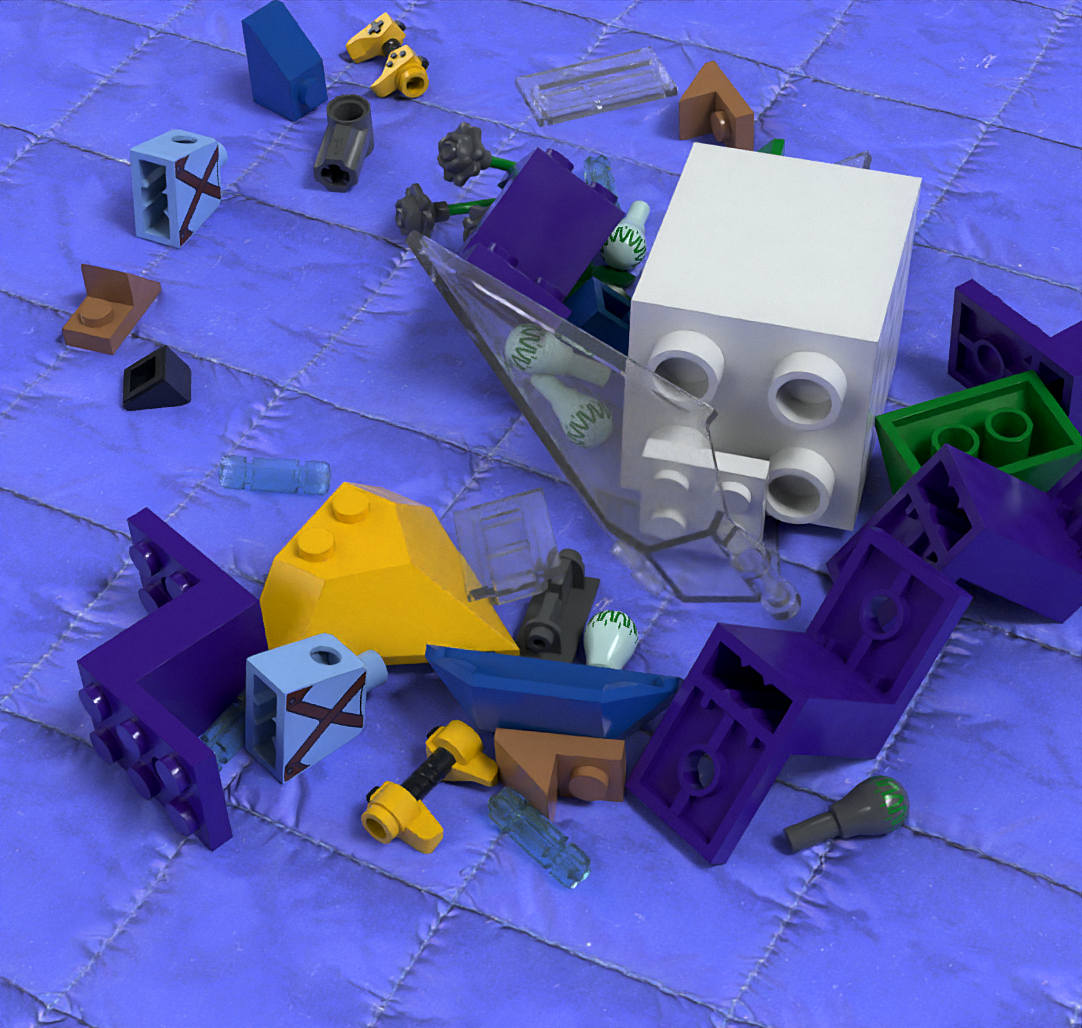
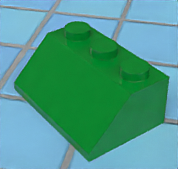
M1034 369L875 416L874 425L893 495L945 443L1046 493L1082 459V436Z

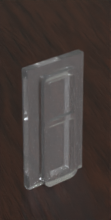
M651 46L515 77V86L539 127L678 95L677 85Z
M542 487L453 512L468 602L488 598L491 605L506 604L540 594L547 590V580L564 576Z

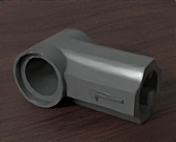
M355 94L335 97L326 107L328 125L314 165L315 181L322 183L329 192L346 193L350 186L356 185L365 158L374 150L370 103L364 97Z

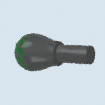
M883 775L869 777L856 785L842 799L829 805V811L784 828L783 832L792 853H795L838 835L845 839L857 835L891 833L901 827L909 815L910 802L908 794L900 782L892 777Z

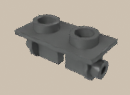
M573 549L561 550L551 557L548 570L542 569L515 641L520 649V657L573 663L600 586V579L585 577V566L581 555Z

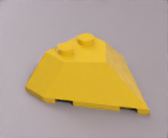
M343 482L274 557L259 599L268 650L327 633L335 636L356 656L367 650L376 651L383 659L385 665L429 663L425 658L427 644L482 652L495 651L497 654L520 656V649L431 507L383 487Z

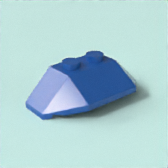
M430 644L426 645L425 658L475 726L480 730L495 733L496 728L625 741L667 709L684 682L682 678Z

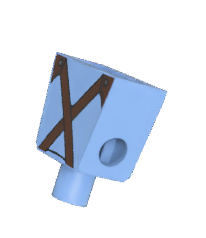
M171 130L130 149L136 237L180 249L219 207L222 199L220 168L228 160L226 149L221 143L207 136L183 130Z
M322 633L247 658L245 749L278 781L284 784L358 736L365 725L366 693L385 684L388 679L387 668L381 656L374 650H367L356 656L335 636Z

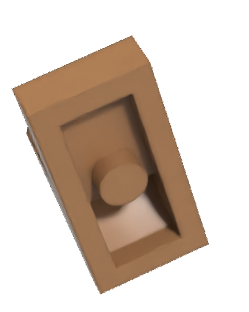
M715 61L706 62L679 101V139L687 140L713 133L718 142L723 141L726 147L754 151V112Z
M81 264L87 297L62 328L65 344L114 355L161 292L160 282L129 273Z
M496 728L494 745L496 764L498 766V780L548 834H551L559 796L575 797L585 801L623 802L626 788L624 784L627 781L624 740Z

